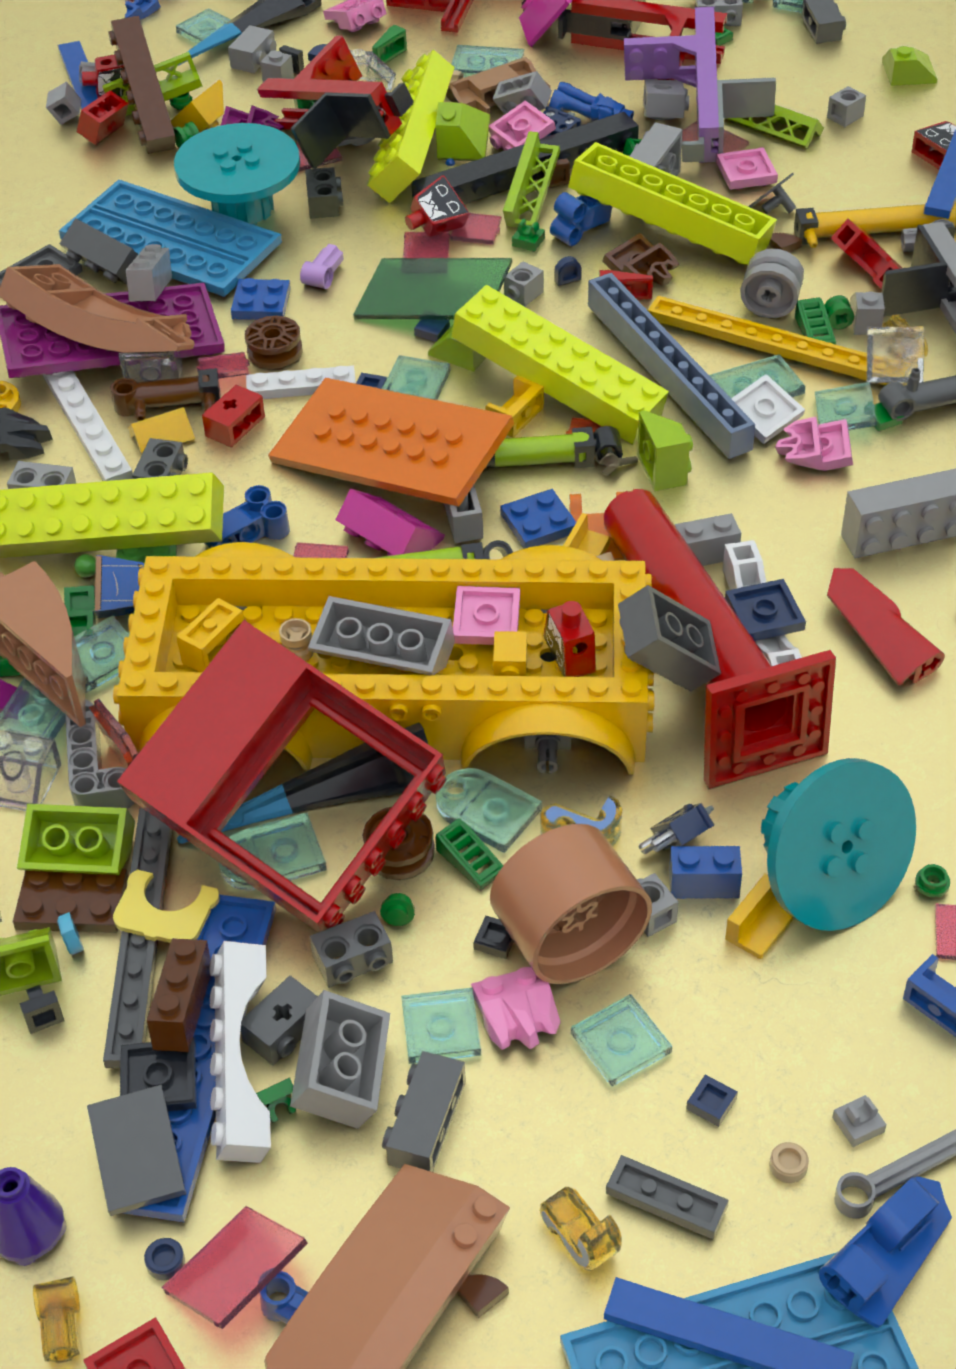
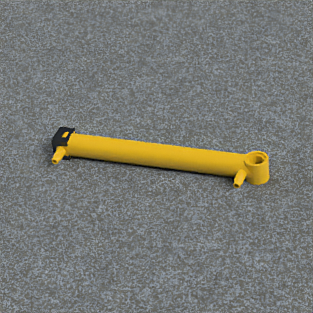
M956 202L949 219L924 214L925 204L815 213L814 208L796 209L794 233L795 236L802 239V245L809 244L811 248H816L818 246L817 238L832 237L847 218L857 224L867 234L901 232L903 229L917 228L918 225L930 224L939 219L949 220L956 227Z

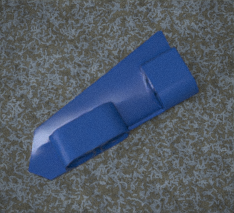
M919 1176L912 1177L866 1222L867 1225L819 1270V1279L825 1289L853 1314L876 1328L883 1325L952 1219L940 1182Z

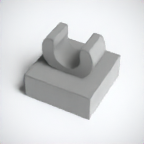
M866 1095L835 1109L832 1116L852 1147L884 1133L887 1125L878 1113L876 1106Z

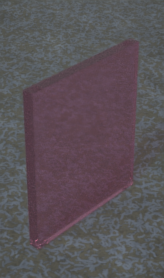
M245 1206L161 1288L166 1295L171 1296L216 1327L223 1329L308 1242L303 1236Z

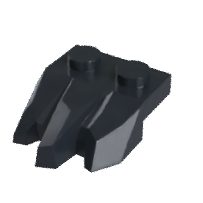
M0 408V453L8 452L10 460L26 459L44 454L40 443L53 440L47 425H41L33 418L9 408Z

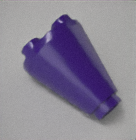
M7 1167L0 1170V1256L8 1261H15L20 1266H27L51 1251L61 1239L67 1228L64 1211L56 1197L26 1172L15 1167Z

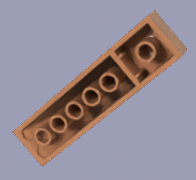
M36 561L5 576L0 572V656L6 658L10 665L79 727L86 724L85 675L67 609L59 591Z

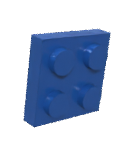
M239 279L231 307L232 319L257 320L266 316H285L291 290L290 280Z
M553 489L500 506L501 516L524 549L567 537L576 524L575 519Z

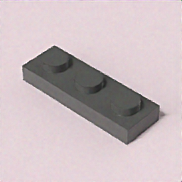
M623 1155L620 1156L606 1185V1194L711 1239H714L729 1202L724 1197Z

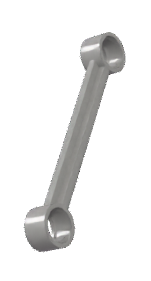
M956 1129L867 1176L859 1172H850L843 1175L837 1183L834 1197L837 1209L849 1218L865 1217L871 1212L875 1198L907 1182L912 1177L915 1178L955 1157ZM847 1187H857L867 1194L868 1201L862 1204L851 1203L844 1198L841 1192Z

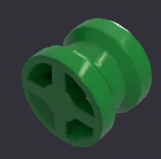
M191 121L187 122L182 128L179 126L173 128L175 143L178 148L188 139L199 133L197 126Z
M837 295L826 301L824 305L833 329H844L853 323L855 315L848 298Z

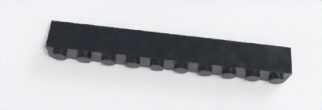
M621 112L540 139V144L560 146L558 160L567 158L571 169L573 168L574 161L595 142L622 152L627 139H638L639 125L625 112ZM524 144L414 180L411 183L412 201L415 195L443 175L463 204L509 190ZM540 152L539 160L544 162L551 158L552 154ZM541 170L534 174L532 179L534 181L544 178V173Z

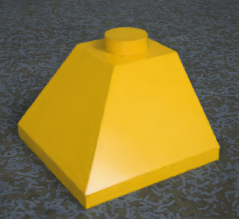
M219 79L181 110L171 120L172 126L182 128L187 122L191 121L197 126L199 133L205 129L218 126L219 122L217 119L224 114L223 83Z

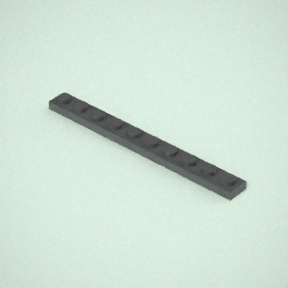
M140 807L130 874L136 870L153 873L154 878L147 885L145 897L153 907L162 910L172 829ZM121 932L103 1057L105 1068H120L121 1045L145 1043L158 940L151 941L145 939L144 936Z

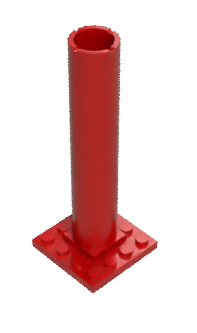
M633 489V491L623 492L614 498L604 512V527L626 561H645V574H651L652 588L708 619L711 623L721 674L705 683L704 782L708 789L828 754L836 657L832 651L827 650L772 666L656 497L650 491Z

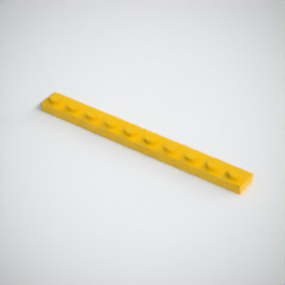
M657 296L647 310L662 324H668L687 331H693L708 337L725 340L733 344L750 347L758 351L782 356L786 359L796 360L811 366L821 367L885 386L891 382H900L904 385L910 374L911 365L662 296Z

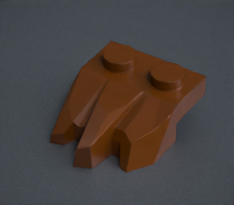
M641 233L606 253L602 260L610 270L653 276V282L661 286L669 284L673 278L668 270H673L679 266L674 255L662 243L659 242L654 246Z

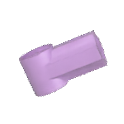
M328 244L327 247L320 251L313 262L306 261L303 264L300 273L301 283L328 289L332 283L334 271L344 260L343 252L336 245Z

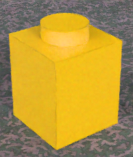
M494 631V676H527V632Z

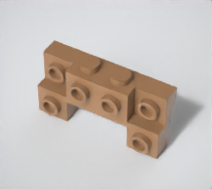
M523 57L449 83L446 97L453 103H464L490 114V108L497 105L493 101V97L499 82L534 72L536 69L527 57Z

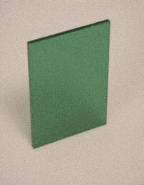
M382 258L353 314L354 319L454 320L455 313L485 285L500 292L512 265V258Z

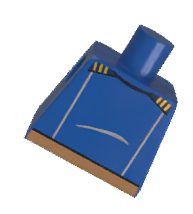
M96 555L95 613L97 618L134 613L133 595L135 591H139L138 572L139 569L144 568L145 563Z

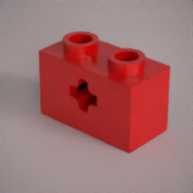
M109 90L81 110L76 132L96 145L124 125L128 102Z
M236 384L202 414L205 436L232 448L265 417L263 396Z

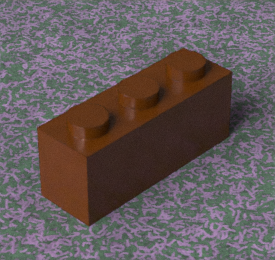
M176 938L171 940L147 1017L153 1050L189 1052L211 976V960L207 940Z

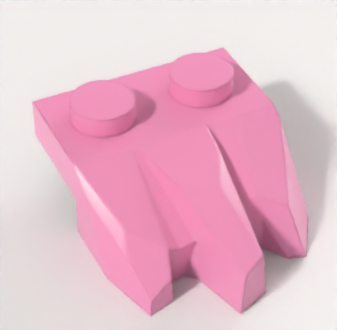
M816 417L794 421L784 428V431L790 437L778 440L775 446L778 454L786 455V462L827 471L853 465L846 419L819 425Z
M523 967L515 972L491 976L482 981L471 983L473 997L483 1015L484 1027L490 1039L500 1049L503 1050L509 1047L514 1039L520 1040L525 1046L532 1049L540 1044L538 1032L543 1031L548 1034H556L561 1021L551 987L548 982L541 980L531 967Z

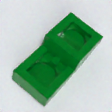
M95 586L64 587V604L75 641L95 640Z

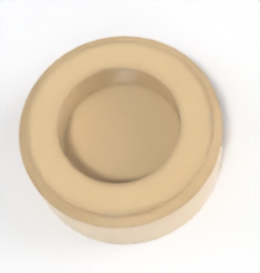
M784 1142L778 1144L772 1150L769 1167L772 1174L778 1180L786 1183H795L806 1175L809 1157L800 1145Z

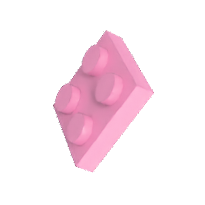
M764 147L716 155V163L729 190H740L746 187L766 186L777 183L778 174Z
M457 586L453 622L455 643L494 645V631L518 632L520 588Z

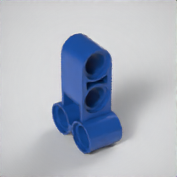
M563 192L557 197L554 204V211L558 215L551 223L550 234L571 247L575 246L582 238L583 232L610 221L613 207L603 205L598 200L589 196L581 195L575 198L569 193Z
M252 486L245 492L246 502L223 514L222 541L204 544L210 549L228 543H253L264 536L272 540L285 538L290 532L285 504L280 501H272L271 492L266 486Z

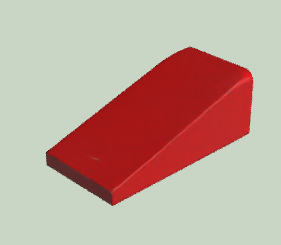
M599 270V277L612 273L637 300H652L653 276L613 270Z

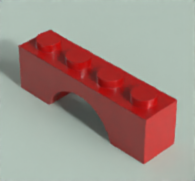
M849 218L831 237L848 256L872 276L873 281L881 289L885 271L902 268L871 236Z

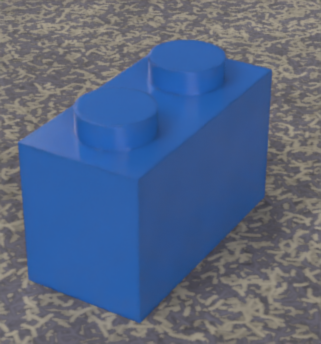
M671 846L669 882L670 892L676 899L740 898L742 881L740 846Z

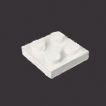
M767 374L731 398L755 423L754 436L763 444L782 432L785 427L800 419L805 412V409Z

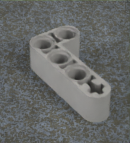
M85 699L86 724L79 727L65 714L68 777L74 805L128 809L134 805V802L130 800L117 782L127 768L112 767L102 769L100 728L93 703Z

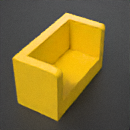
M517 375L513 379V396L501 407L488 403L485 406V410L512 415L515 424L507 436L514 438L544 408V386Z
M219 598L212 602L177 636L181 662L198 672H203L209 665L207 654L228 634L232 635L243 622V610Z

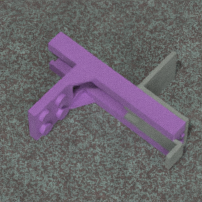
M695 7V35L624 38L625 81L675 79L696 88L698 141L682 142V162H716V155L723 153L724 118L774 116L776 78L717 80L714 7ZM679 52L695 55V65L679 66Z

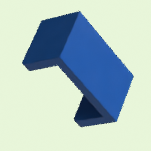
M932 954L907 979L903 1000L956 1037V987L935 973L939 958Z

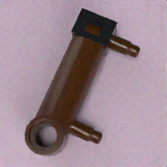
M217 368L198 370V376L143 382H136L131 378H121L114 381L110 387L115 412L121 416L136 415L138 421L145 419L146 409L201 403L202 409L206 411L221 398Z

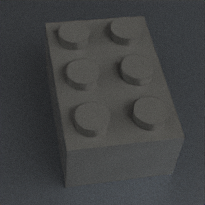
M649 585L618 604L619 622L625 641L624 650L627 658L646 667L653 673L659 674L690 692L721 674L712 627L708 619Z

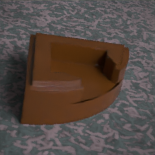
M773 233L769 246L773 249L791 252L802 247V239L792 234Z
M475 1274L469 1275L457 1295L479 1318L509 1294V1287L492 1276Z

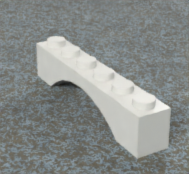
M754 540L725 544L723 573L730 590L766 582L763 560ZM785 635L755 641L772 666L802 658L799 649L794 647Z
M223 941L218 953L213 954L210 961V975L215 976V986L212 987L210 994V1007L215 1009V1019H213L210 1028V1040L215 1042V1053H213L211 1058L210 1073L216 1076V1087L212 1090L210 1101L211 1110H216V1122L213 1123L211 1130V1144L216 1146V1160L261 1163L271 1148L270 1111L258 1098L248 1080L241 1058L239 1040L241 1021L246 1005L255 997L267 977L266 945Z

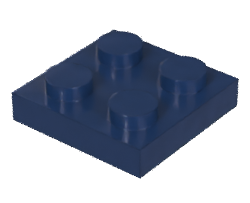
M784 579L725 591V599L754 641L805 630L806 620Z

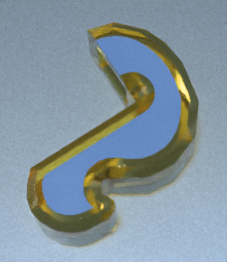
M609 795L596 819L557 803L550 804L544 807L540 813V834L565 825L588 824L598 828L613 847L621 835L622 807L619 800Z
M565 1186L540 1204L539 1211L545 1225L551 1233L560 1237L569 1255L583 1269L592 1272L621 1251L622 1236L613 1217L609 1215L600 1221L576 1189Z

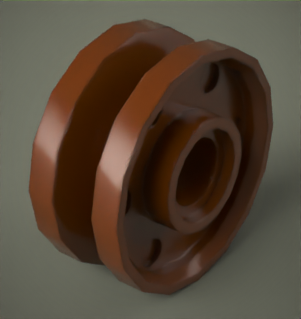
M278 315L266 316L255 320L245 330L248 359L252 364L260 368L279 369L296 362L303 353L300 327L296 321L288 317Z
M391 807L378 811L366 822L362 834L364 844ZM424 813L416 822L411 820L404 831L407 834L398 848L394 849L391 847L385 855L386 863L378 875L386 879L404 880L424 872L432 863L435 854L434 833L431 821Z

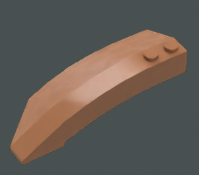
M60 264L7 267L0 286V298L7 302L6 305L25 314L27 320L40 324L59 335L79 343L123 353L191 350L195 345L194 340L190 339L192 333L189 324H186V314L164 316L137 309L98 291Z
M404 1164L340 1247L267 1353L264 1360L265 1368L406 1369L466 1278L500 1232L510 1207L477 1185Z

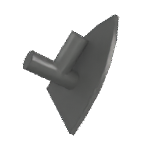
M791 173L748 207H753L773 192L775 196L761 206L764 212L768 214L780 204L783 205L788 214L797 207L781 185L794 174Z

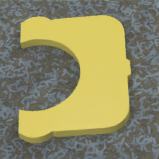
M141 870L132 872L127 880L128 887L113 914L115 926L121 931L144 936L145 939L151 941L160 940L171 943L172 938L197 940L211 909L219 903L218 889L202 885L199 896L192 904L180 910L164 911L153 907L145 897L147 885L154 878L153 873Z

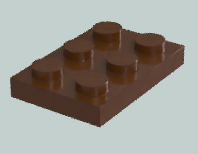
M122 869L119 875L25 871L13 918L15 930H40L50 927L51 931H60L57 922L58 917L70 912L78 932L117 933L118 928L114 924L113 914L127 888L129 877L127 869Z

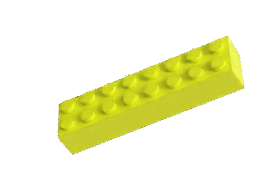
M434 49L427 56L423 54L418 59L416 67L413 70L408 69L401 80L405 83L414 103L402 117H399L402 122L400 127L388 139L382 138L378 144L380 149L373 158L375 163L368 172L370 178L367 186L389 203L421 173L436 127L438 102H444L455 68Z
M597 142L574 161L568 188L575 190L580 195L592 197L603 205L615 207L626 215L636 216L643 219L647 224L659 226L666 229L670 234L680 235L689 239L693 244L703 245L712 249L716 254H724L744 265H748L750 259L757 252L763 251L769 246L777 221L776 218Z
M485 285L455 313L452 338L514 375L544 386L546 394L598 425L616 428L619 431L620 438L632 445L638 440L639 411L645 410L659 416L663 413L668 390L488 285Z
M213 472L3 489L0 490V558L222 541L224 485Z

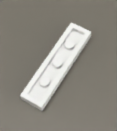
M354 365L246 375V387L248 390L262 395L263 399L313 395L325 377L356 384Z

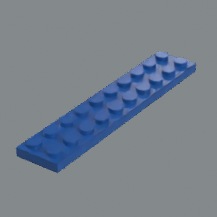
M219 894V903L211 909L197 939L207 940L210 960L213 954L218 953L223 941L266 945L276 913L275 902ZM210 976L193 1036L196 1042L197 1109L168 1111L186 1195L127 1211L124 1214L185 1222L216 1117V1110H211L210 1105L211 1093L213 1088L216 1087V1076L210 1073L211 1058L213 1053H215V1042L210 1040L211 1023L215 1019V1009L210 1007V994L212 987L215 986V976ZM249 1003L246 1005L243 1017L246 1015Z

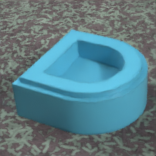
M70 912L59 916L57 922L69 954L75 955L84 951Z

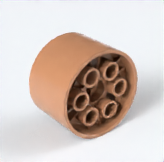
M588 824L561 826L545 832L525 844L503 865L490 891V904L493 911L535 974L541 980L552 984H567L588 978L616 962L641 937L652 913V902L649 895L604 834L598 828Z

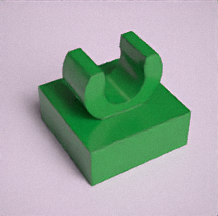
M522 219L518 224V230L512 236V246L535 252L545 239V230L539 228L538 222H534L532 226L526 225V219Z
M290 1077L256 1093L265 1106L267 1105L266 1108L270 1111V1121L272 1123L278 1121L275 1114V1107L278 1103L284 1104L289 1114L296 1112V1108L290 1107L291 1098L286 1097L293 1091Z

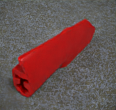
M854 568L833 569L827 592L828 598L898 686L902 685L907 679L917 683L941 666L945 654L901 617L898 606Z

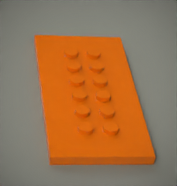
M325 377L268 454L271 463L459 507L515 423L512 415Z

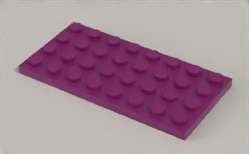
M205 283L165 287L156 301H129L128 291L106 294L117 301L164 316L186 314V324H189L192 333L190 339L194 340L195 344L191 350L123 353L100 349L76 342L40 324L33 323L27 320L26 315L19 310L12 309L7 305L0 306V339L9 378H24L41 374L50 375L57 372L106 368L123 364L132 365L140 362L187 358L197 355H213L225 352V343Z

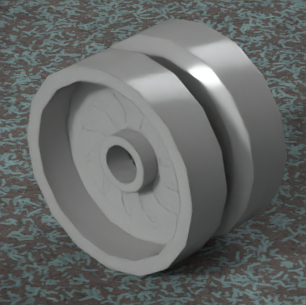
M766 249L757 252L749 261L740 288L741 300L746 308L764 318H779L790 313L796 306L804 280V269L800 261L791 253L781 249Z

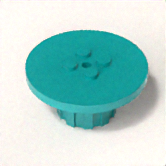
M253 123L226 124L204 130L183 143L174 158L176 179L185 191L200 199L211 201L212 211L253 225H257L258 222L266 220L271 216V210H274L273 194L288 186L297 176L300 168L299 150L289 135L276 128Z
M859 758L836 760L813 771L799 784L793 782L785 786L784 791L777 797L773 796L767 805L768 811L765 819H762L761 833L764 834L765 839L763 846L767 851V871L770 886L780 906L801 923L826 931L841 930L855 926L882 908L902 882L914 851L916 815L908 789L896 774L884 766Z

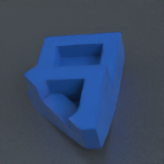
M135 0L133 3L125 1L127 8L125 18L139 15L140 20L144 19L161 7L159 1Z

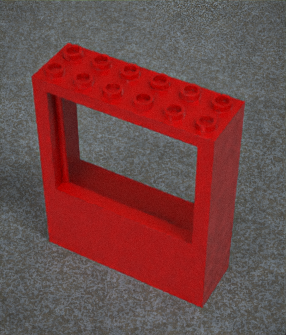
M243 620L117 782L130 800L318 933L342 924L345 919L343 912L350 903L355 905L360 900L366 890V887L363 886L371 875L375 877L379 874L386 863L385 855L391 847L394 849L398 848L407 834L404 831L411 820L416 822L422 816L427 807L425 801L431 793L436 795L442 789L447 778L445 777L446 770L442 753ZM314 709L415 776L322 902L313 898L221 833L222 829Z

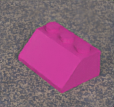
M572 0L525 1L521 7L524 11L520 15L519 20L528 45L532 47Z
M354 489L349 490L335 519L345 526L343 530L346 533L358 538L361 535L366 538V545L379 551L381 548L388 552L386 556L429 551L443 541L445 534L382 497Z

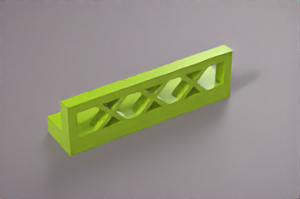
M189 52L154 65L156 73L159 71L168 73L166 79L159 81L164 101L203 87ZM188 60L190 70L182 73L176 71L178 64ZM121 78L102 85L105 93L118 87L124 89L125 91L121 98L128 102L126 96L128 86L122 84ZM128 104L126 116L131 115L132 111H134L133 105Z
M775 105L774 116L766 117L767 120L759 124L754 123L752 117L724 118L806 149L813 136L820 137L824 129L818 119ZM777 121L788 125V127L781 131H776L772 123ZM799 129L807 132L804 140L795 138L793 131Z
M528 132L503 208L505 223L508 227L517 228L521 222L519 216L528 210L532 213L531 221L526 220V225L532 226L534 222H538L558 160L560 146L540 144L538 132ZM541 152L552 155L551 158L541 162L539 154ZM542 170L545 177L535 182L532 176ZM536 190L539 196L528 202L526 195Z

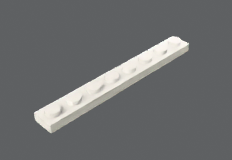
M74 371L57 372L50 375L42 374L102 480L133 479L132 469Z

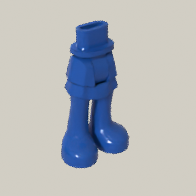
M566 82L559 83L549 103L550 107L557 110L579 113L589 118L590 122L621 112H625L632 119L634 116V111L625 109V105L618 103L612 98L605 97L601 93L597 97L592 96Z

